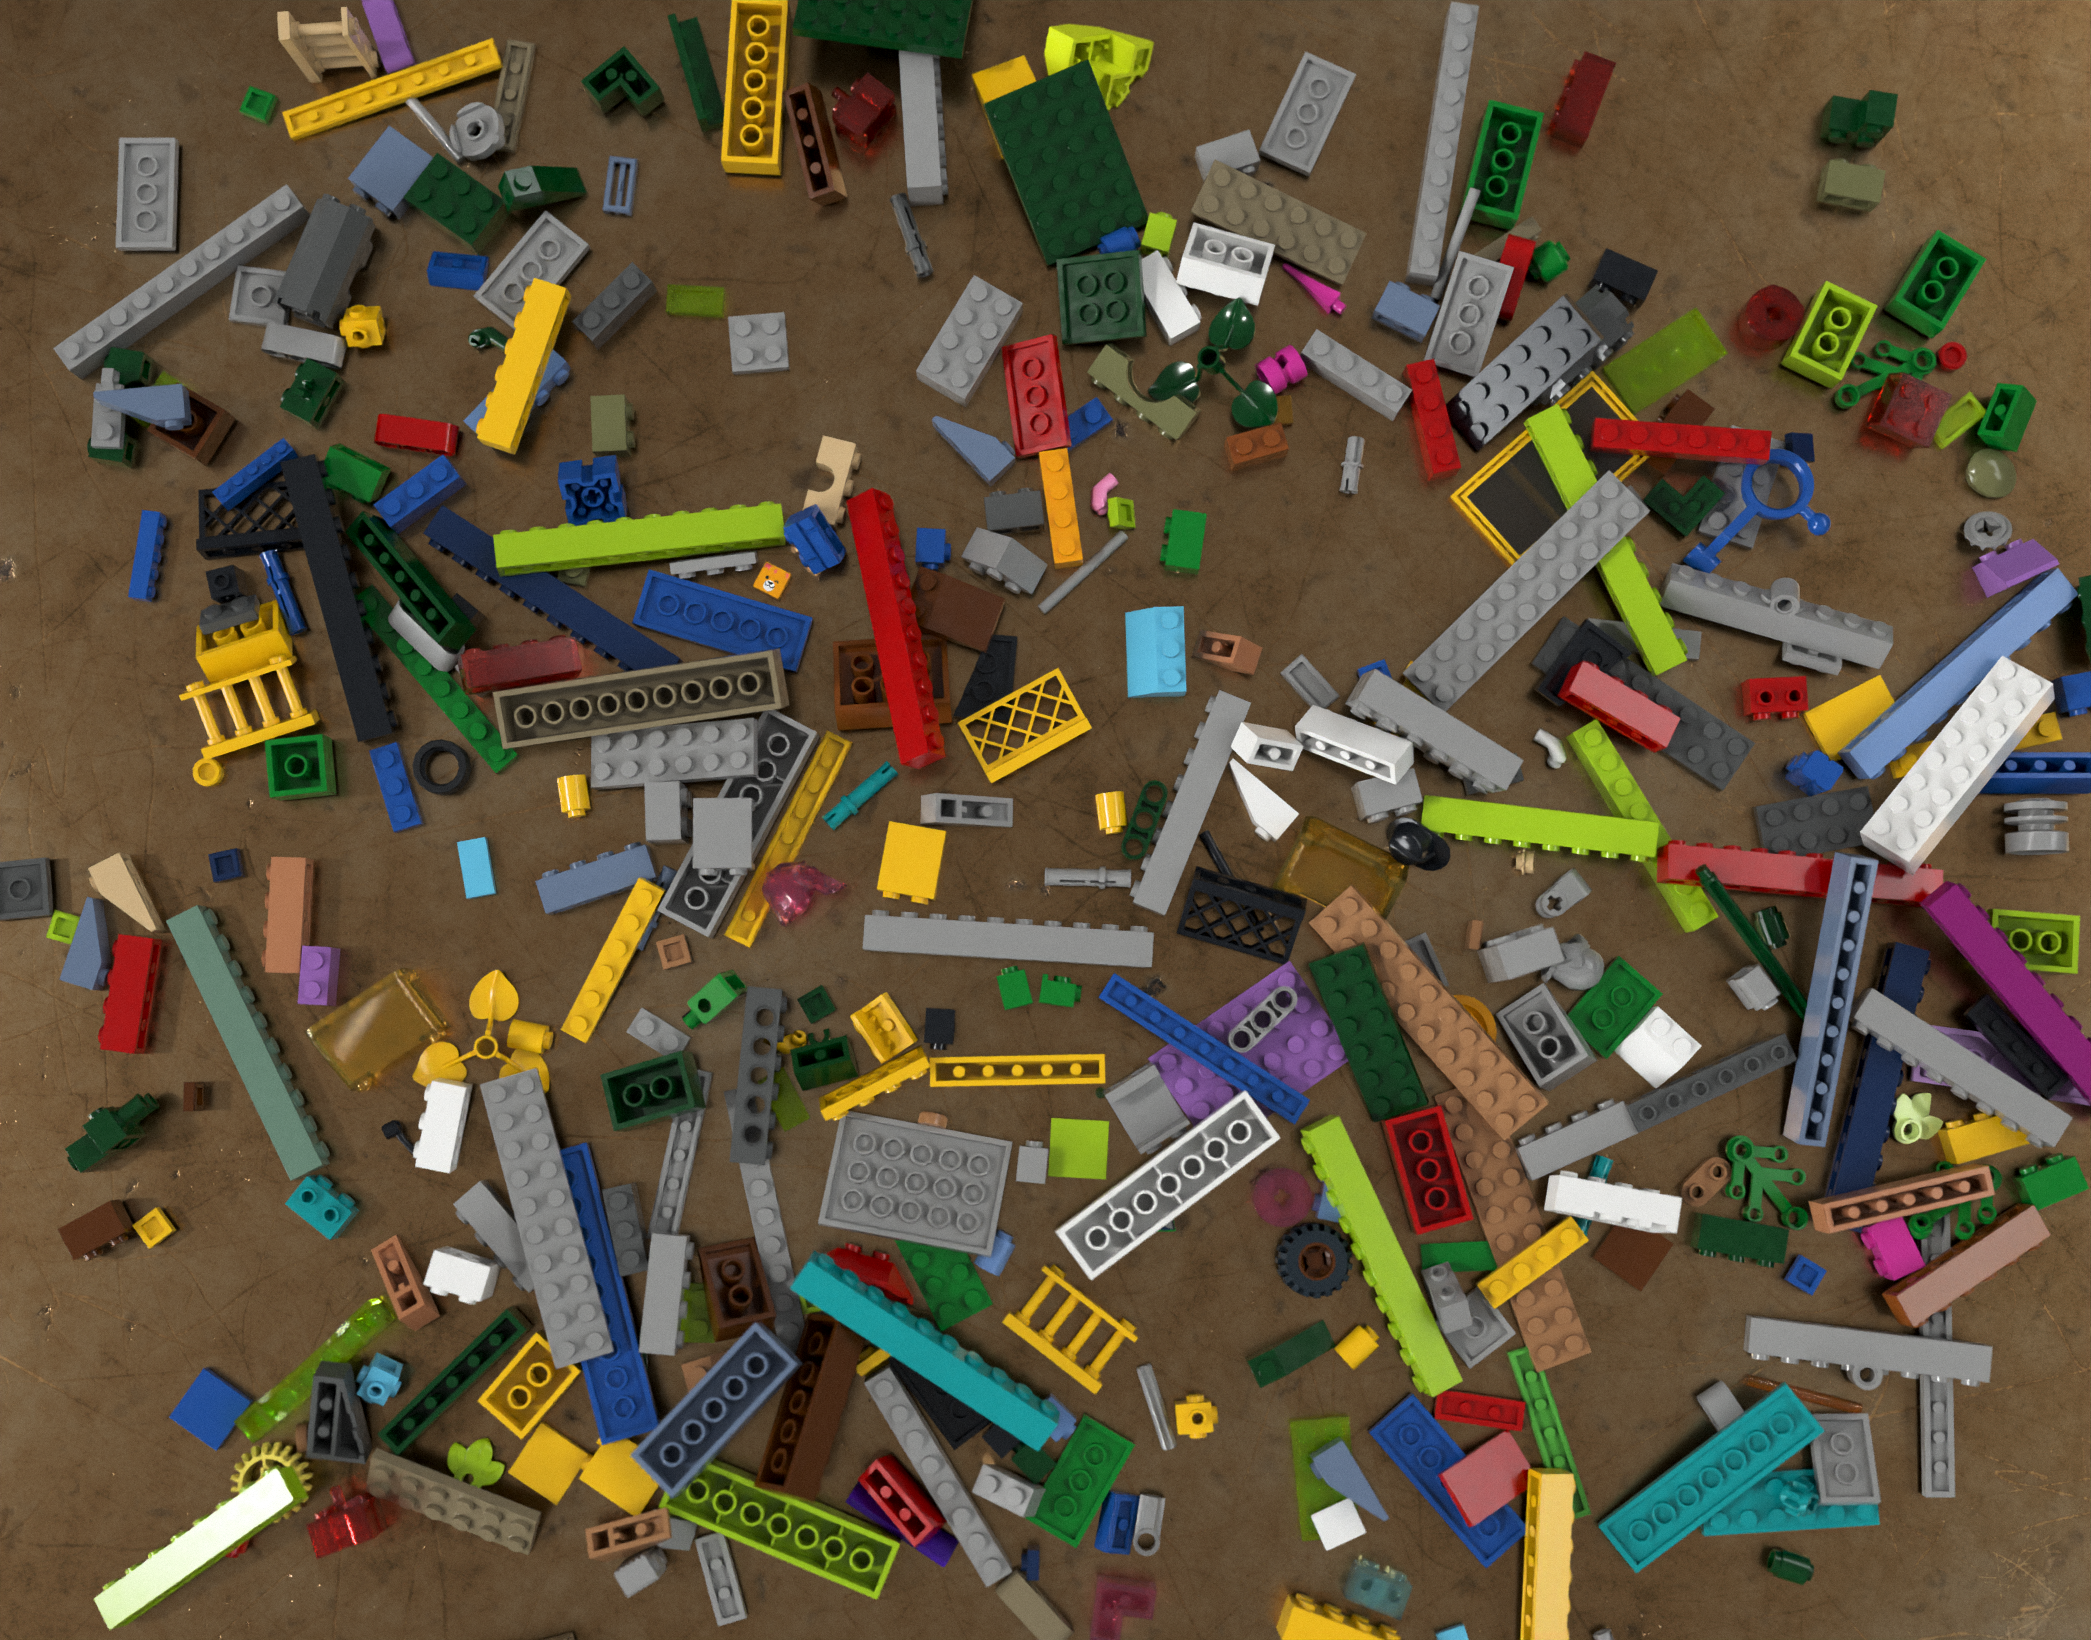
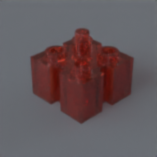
M868 72L862 79L858 78L850 88L851 96L839 87H835L831 93V96L838 100V103L832 110L833 123L836 125V136L861 155L876 140V135L881 129L884 130L897 114L896 105L894 104V93Z
M341 1485L329 1489L334 1504L313 1514L315 1520L306 1524L317 1559L374 1539L381 1532L388 1529L379 1498L374 1496L368 1497L367 1493H363L346 1502Z

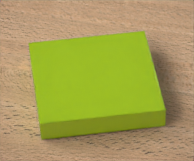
M1051 1118L1048 1176L1106 1179L1109 1121Z

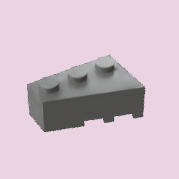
M321 1361L313 1375L306 1458L366 1464L373 1447L360 1397L356 1395L358 1389L351 1364Z

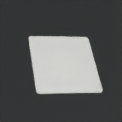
M1349 1498L1311 1515L1326 1550L1335 1548L1366 1533L1357 1510Z

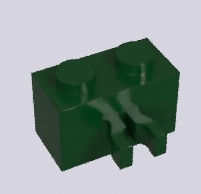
M307 358L304 364L302 363L298 366L295 372V380L291 387L287 388L282 394L280 408L294 418L317 429L344 380L336 372Z
M829 1028L824 1029L825 1036L822 1042L816 1041L814 1034L809 1033L808 1040L810 1045L790 1050L794 1075L802 1091L859 1077L855 1054L847 1035L832 1039Z

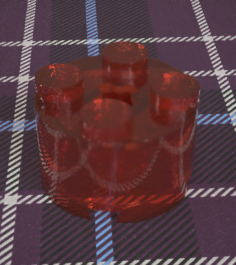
M1773 284L1762 288L1754 293L1738 314L1740 335L1749 346L1755 349L1779 348L1799 329L1802 323L1804 307L1798 298L1786 288Z

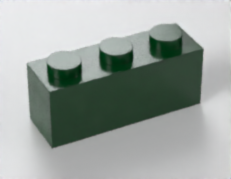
M1695 1212L1690 1247L1699 1249V1255L1716 1258L1717 1252L1728 1254L1727 1260L1745 1263L1747 1257L1757 1259L1756 1265L1774 1268V1263L1784 1264L1789 1229Z

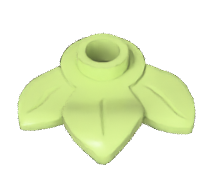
M1901 1093L1897 1097V1105L1893 1113L1895 1122L1892 1127V1133L1898 1142L1910 1144L1919 1138L1929 1139L1940 1130L1943 1121L1929 1115L1931 1105L1930 1093H1918L1911 1098Z

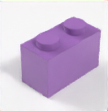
M302 946L298 1004L336 1006L340 961L339 948Z

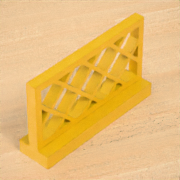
M1059 668L1052 670L957 722L990 783L999 780L1092 728ZM1054 676L1057 677L1061 685L1058 697L1042 693L1045 681ZM1041 684L1039 692L1031 690L1032 688ZM1063 691L1065 692L1068 700L1061 699ZM1029 692L1037 695L1033 711L1017 707L1021 694ZM1041 696L1057 701L1052 717L1037 713ZM1015 698L1014 705L1006 704V702ZM1060 702L1072 705L1077 716L1068 721L1057 719L1056 715ZM1001 705L1012 708L1008 725L992 721L995 709ZM1016 710L1032 714L1027 731L1011 726ZM990 712L989 719L981 717ZM1035 715L1051 720L1048 732L1043 735L1031 732ZM975 719L987 722L983 739L971 736L966 724ZM1055 721L1063 723L1053 729ZM991 724L1007 728L1002 744L986 740ZM1010 729L1026 734L1023 746L1017 749L1006 746ZM1030 735L1037 737L1034 740L1028 742ZM974 740L982 742L980 750L978 749ZM985 743L1001 747L998 759L988 765L982 756ZM1004 749L1012 751L1003 756Z

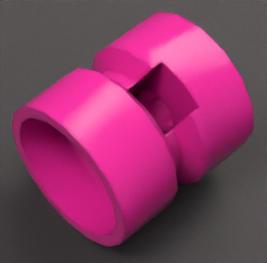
M1292 345L1277 351L1275 358L1269 356L1255 364V370L1260 381L1268 384L1275 395L1285 390L1288 382L1295 384L1308 376L1303 360Z

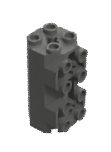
M323 194L322 199H317L273 301L280 309L287 312L290 307L292 312H294L293 316L322 328L326 326L332 329L333 325L344 317L346 308L352 298L349 287L355 273L365 267L373 249L371 236L375 225L373 223L374 220L365 215V209L355 204H350L349 207L340 204L339 199L329 194Z
M1595 285L1575 303L1605 338L1532 403L1533 405L1537 406L1542 403L1546 406L1549 403L1553 406L1571 387L1574 388L1592 371L1590 367L1594 371L1597 370L1608 360L1607 358L1613 352L1619 351L1635 334L1632 331L1634 328L1633 322L1631 321L1627 324L1625 320L1629 316L1627 309L1612 292L1605 290L1603 293H1600L1598 291L1601 287Z

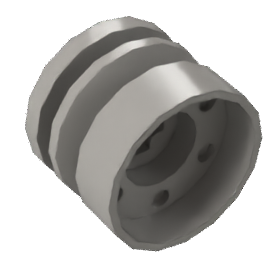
M2027 798L2004 804L2005 813L2018 814L2016 817L2004 819V824L2018 826V831L2005 834V854L2047 855L2068 853L2069 833L2055 830V825L2067 823L2068 817L2054 815L2056 812L2067 811L2068 802L2055 801L2049 798Z

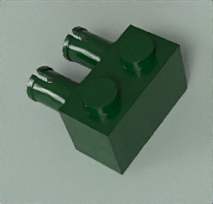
M149 1093L145 1094L144 1097L136 1094L135 1097L122 1107L111 1106L104 1108L102 1106L88 1116L90 1120L82 1127L103 1154L124 1152L146 1135V1132L140 1126V1121L155 1109H158L159 1104Z

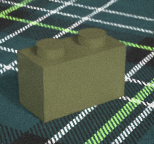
M1837 158L1829 160L1821 171L1816 201L1871 212L1880 203L1886 170L1877 169L1872 164H1850L1846 159Z
M625 394L590 396L592 451L596 457L611 455L631 457V448H635L634 431H630V420H634L633 403H629Z

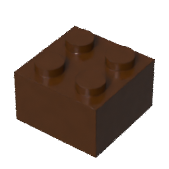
M186 388L189 391L192 425H183V429L167 430L165 427L151 423L147 431L161 441L207 466L236 418L225 409Z

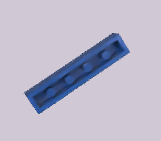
M282 438L212 493L229 511L282 471L280 462L296 459L299 456L290 444Z
M142 510L128 597L133 600L152 602V598L155 596L156 590L154 585L155 580L158 579L157 566L161 561L160 548L164 543L163 530L167 525L166 515L161 512Z

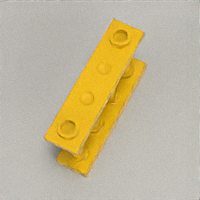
M284 653L268 659L270 664L205 685L203 680L186 686L187 691L179 695L180 699L183 701L194 698L209 736L208 744L201 749L205 760L315 725L320 720L316 709L307 711L306 707L303 708L287 666L293 665L297 661L296 656L287 658ZM275 670L292 711L289 713L291 717L280 720L279 716H275L260 675ZM249 680L264 718L262 727L252 729L251 725L248 726L232 684ZM219 688L222 690L237 728L235 730L236 735L225 738L224 734H220L205 693Z
M1044 1264L1041 1271L1048 1275L1021 1312L1017 1311L1014 1314L1009 1310L1002 1323L1096 1395L1103 1386L1099 1380L1101 1376L1100 1371L1126 1337L1134 1343L1138 1339V1336L1134 1333L1136 1327L1125 1318L1118 1321L1064 1279L1067 1274L1058 1266L1053 1264L1049 1267ZM1056 1283H1058L1071 1294L1044 1330L1040 1329L1037 1332L1029 1326L1031 1323L1030 1318ZM1081 1301L1094 1312L1068 1347L1064 1346L1060 1350L1052 1343L1055 1340L1053 1336ZM1105 1319L1117 1330L1090 1366L1087 1364L1083 1368L1075 1361L1078 1358L1076 1354L1100 1322Z

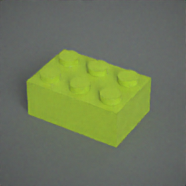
M1826 281L1816 291L1781 365L1832 389L1843 379L1878 305Z
M2001 909L1985 910L1990 916V919L1987 920L1993 928L1998 927L2008 937L2009 940L2006 944L2012 951L2016 949L2027 960L2025 966L2030 972L2035 971L2036 973L2059 975L2078 974L2080 916Z

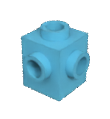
M376 1352L369 1366L363 1365L356 1378V1382L360 1383L356 1395L361 1396L368 1403L384 1406L388 1397L394 1398L400 1388L401 1381L398 1380L403 1364Z

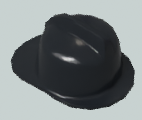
M1401 817L1390 823L1387 830L1389 851L1397 862L1402 865H1415L1429 871L1442 869L1448 864L1451 857L1450 848L1447 842L1439 835L1412 818Z

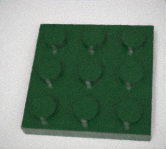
M1140 250L1057 259L1062 345L1147 337Z

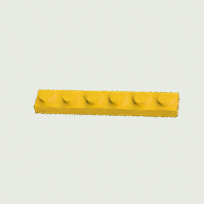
M2051 712L2041 715L2013 751L2061 740L2062 735L2056 713ZM1934 740L1907 746L1905 748L1907 752L1901 758L1895 761L1891 760L1889 764L1893 779L1905 777Z
M643 877L638 878L561 1028L562 1031L584 1043L589 1042L667 890Z

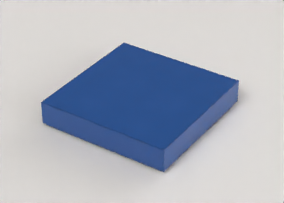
M206 1367L200 1372L169 1418L217 1451L224 1444L253 1400Z

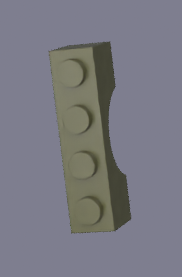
M1106 344L1087 371L1092 376L1091 381L1102 389L1107 387L1114 392L1115 395L1113 397L1122 405L1128 406L1129 404L1137 410L1136 415L1147 423L1152 421L1159 426L1158 431L1167 439H1181L1202 410L1180 393L1167 400H1154L1145 396L1134 382L1133 365L1135 359L1115 344Z

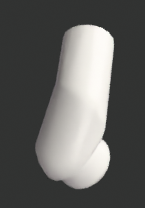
M1539 728L1533 740L1548 748L1550 756L1547 763L1550 767L1558 769L1567 759L1563 743L1556 736Z

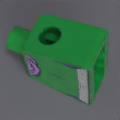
M733 969L719 973L687 1002L691 1009L682 1016L684 1023L694 1030L702 1022L706 1025L716 1021L746 996L747 986Z

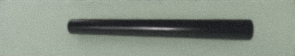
M1207 830L1201 833L1199 837L1218 871L1235 877L1210 831ZM1254 910L1248 912L1254 923L1260 921ZM1263 926L1258 928L1260 932L1265 930Z

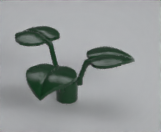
M1241 298L1228 303L1213 319L1209 327V339L1215 346H1206L1199 351L1197 357L1199 363L1197 364V376L1195 369L1189 363L1177 361L1169 364L1161 371L1156 381L1148 389L1149 394L1154 399L1167 400L1180 393L1190 402L1194 403L1200 396V388L1197 382L1201 381L1203 370L1211 375L1221 373L1241 394L1233 400L1231 407L1232 415L1240 425L1248 428L1271 426L1275 422L1278 415V401L1272 388L1262 381L1255 380L1249 383L1244 390L1224 369L1226 362L1220 352H1226L1228 347L1234 350L1245 348L1251 343L1256 332L1255 321Z

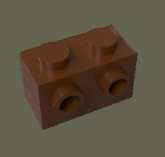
M118 1199L108 1201L64 1225L58 1231L72 1259L84 1258L87 1262L103 1254L101 1249L111 1244L112 1247H115L129 1239L127 1235L135 1231L121 1200Z

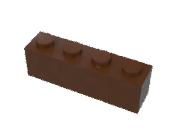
M808 82L783 91L809 199L821 206H825L847 198L821 90Z

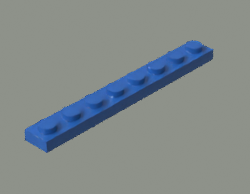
M1114 973L1098 997L1241 1091L1246 1090L1249 1096L1295 1125L1308 1105L1310 1099Z

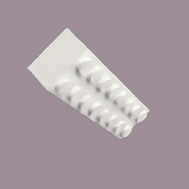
M2002 656L1860 831L1863 845L1913 875L2055 699L2053 683Z
M1246 1090L1241 1091L1057 1228L1055 1233L1087 1277L1092 1280L1278 1141L1280 1136Z

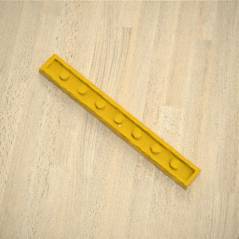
M491 38L282 113L290 138L296 141L406 102L410 98H417L503 67L496 43Z
M828 730L826 731L724 934L725 936L749 948L752 947L853 745L852 742Z

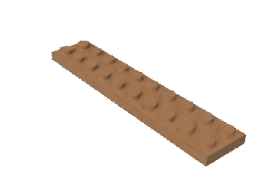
M1353 884L1309 922L1334 952L1364 942L1396 1021L1503 1140L1507 1139L1548 1105L1549 1101Z
M1453 1088L1432 1097L1435 1105H1441L1460 1172L1485 1239L1489 1243L1497 1267H1500L1544 1235L1546 1229L1511 1136L1503 1140L1457 1088ZM1558 1263L1508 1299L1525 1346L1528 1348V1354L1535 1372L1538 1373L1591 1353Z

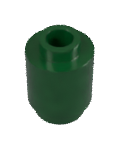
M1776 905L1755 912L1756 920L1753 922L1765 944L1769 945L1771 950L1787 945L1786 939L1790 938L1791 935L1782 912H1778Z
M1773 1548L1768 1556L1767 1571L1773 1573L1774 1577L1804 1585L1806 1581L1812 1579L1814 1564L1811 1563L1809 1556L1784 1548L1779 1550Z

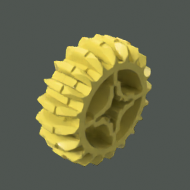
M270 1442L263 1443L262 1448L256 1445L251 1448V1454L246 1452L241 1456L243 1462L235 1464V1469L239 1473L233 1474L230 1479L238 1482V1485L231 1487L230 1491L234 1493L239 1492L247 1484L259 1482L263 1479L262 1474L266 1470L277 1466L278 1462L282 1463L285 1467L292 1466L305 1491H309L312 1489V1485L306 1483L305 1480L311 1478L312 1473H304L303 1470L309 1465V1462L305 1461L300 1464L298 1460L301 1458L302 1453L297 1452L291 1455L293 1446L288 1445L283 1450L282 1442H276L273 1448ZM262 1460L263 1467L260 1468V1478L251 1481L255 1466ZM299 1503L281 1517L285 1519L292 1517V1511L298 1512L302 1509L301 1504ZM281 1517L275 1520L274 1523L281 1521Z

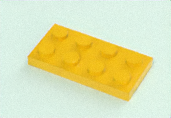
M919 1045L819 1097L820 1111L825 1121L831 1118L834 1121L849 1113L848 1109L856 1105L863 1107L871 1103L875 1099V1095L883 1091L890 1093L901 1086L900 1082L908 1078L915 1080L926 1074V1069L930 1067L922 1045Z

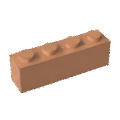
M271 857V863L267 865L266 876L267 880L270 881L269 892L265 895V908L268 909V921H265L263 926L264 938H267L266 950L262 952V966L265 967L266 973L300 974L302 946H309L314 865V860Z

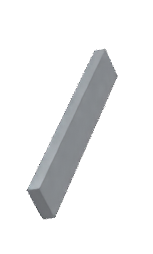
M697 1069L705 1105L707 1106L714 1073ZM706 1108L675 1117L672 1120L648 1229V1239H651L654 1232L679 1233Z

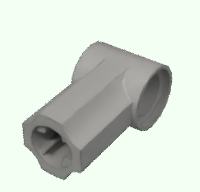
M1140 1493L1133 1545L1139 1554L1150 1556L1158 1550L1160 1545V1533L1166 1498ZM1144 1533L1151 1534L1155 1539L1154 1544L1150 1548H1142L1138 1544V1538Z

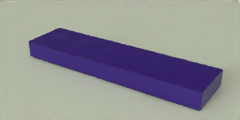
M859 1481L846 1500L847 1504L943 1568L948 1563L959 1543L958 1540L940 1529L928 1542L914 1547Z

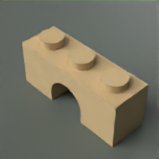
M823 435L816 464L818 469L828 471L834 475V483L830 489L824 492L808 489L803 507L804 510L817 504L835 531L837 530L838 523L843 524L847 510L846 507H843L846 496H851L854 481L850 480L853 469L858 470L861 460V453H858L855 443Z

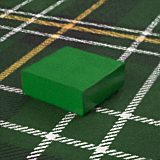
M249 86L239 111L245 116L268 124L278 98L274 94Z

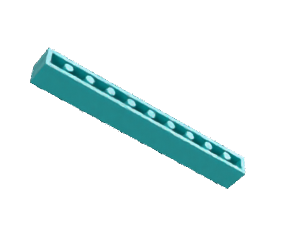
M813 1251L795 1277L790 1287L791 1290L1036 1451L1041 1449L1057 1427L1060 1412L1053 1403L1048 1400L1042 1401L1033 1395L1026 1385L1015 1383L1000 1368H992L983 1362L982 1357L977 1353L966 1351L959 1346L953 1337L942 1335L927 1320L918 1319L910 1314L909 1310L901 1303H893L884 1297L880 1289L874 1286L869 1287L860 1281L854 1272L843 1270L837 1266L828 1255Z

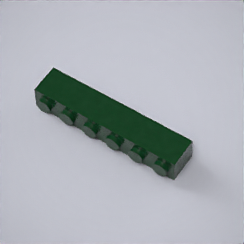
M362 511L345 533L437 644L460 650L477 630L476 627L397 533L390 528L387 522L381 517Z
M514 1305L505 1309L377 1435L397 1456L406 1451L533 1327L532 1324Z

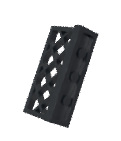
M286 481L263 484L249 495L252 499L242 510L237 506L233 507L238 514L228 524L219 518L226 510L222 504L213 513L207 508V498L215 497L212 492L217 488L198 490L199 539H196V550L205 560L258 555L274 549L278 552L304 550L299 528L290 524L295 518L294 510L285 518L275 512L285 500L291 503ZM268 491H276L280 496L270 507L261 501V498ZM259 503L266 511L257 521H254L247 513ZM272 514L281 521L274 530H265L262 527V524ZM244 517L253 524L245 533H237L233 530ZM215 520L225 527L217 536H208L207 529Z
M1196 866L1177 933L1285 964L1289 961L1301 922L1303 921L1307 898ZM1195 891L1208 894L1211 902L1199 907L1194 899ZM1228 900L1236 902L1239 910L1228 915L1220 905ZM1216 907L1222 918L1209 923L1203 912ZM1256 908L1263 910L1267 918L1254 923L1248 912ZM1198 915L1204 925L1198 929L1186 927L1185 923L1187 919ZM1243 915L1249 926L1236 931L1230 920ZM1284 916L1295 919L1294 925L1284 931L1281 930L1276 922L1277 919ZM1226 923L1232 934L1225 937L1217 936L1212 928ZM1271 923L1277 934L1264 939L1258 928ZM1253 931L1259 942L1253 945L1245 944L1240 936ZM1281 939L1286 947L1284 955L1272 952L1268 944Z

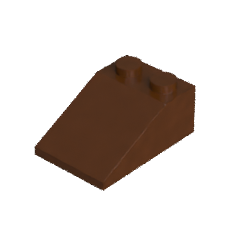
M921 566L911 589L912 600L916 606L917 624L921 632L984 653L987 652L1006 601L1004 598L946 574Z
M752 1237L698 1248L697 1252L708 1317L715 1343L742 1337L755 1322H762L772 1331L777 1315L755 1238Z

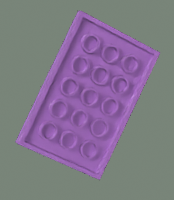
M1288 961L1195 1026L1229 1047L1227 1043L1228 1033L1269 993L1282 986L1292 988L1297 994L1298 999L1295 1008L1252 1049L1239 1054L1302 1094L1348 1062L1333 1022L1295 967ZM1280 991L1276 995L1278 1006L1286 1008L1290 1004L1291 999L1288 993ZM1259 1011L1255 1015L1254 1020L1258 1027L1265 1028L1269 1024L1270 1018L1266 1012ZM1238 1031L1234 1035L1233 1041L1237 1047L1243 1048L1248 1044L1249 1038L1245 1032ZM1171 1044L1166 1045L1147 1058L1149 1062L1156 1066L1165 1085L1193 1126L1241 1092L1240 1089ZM1252 1098L1266 1118L1274 1113V1111Z

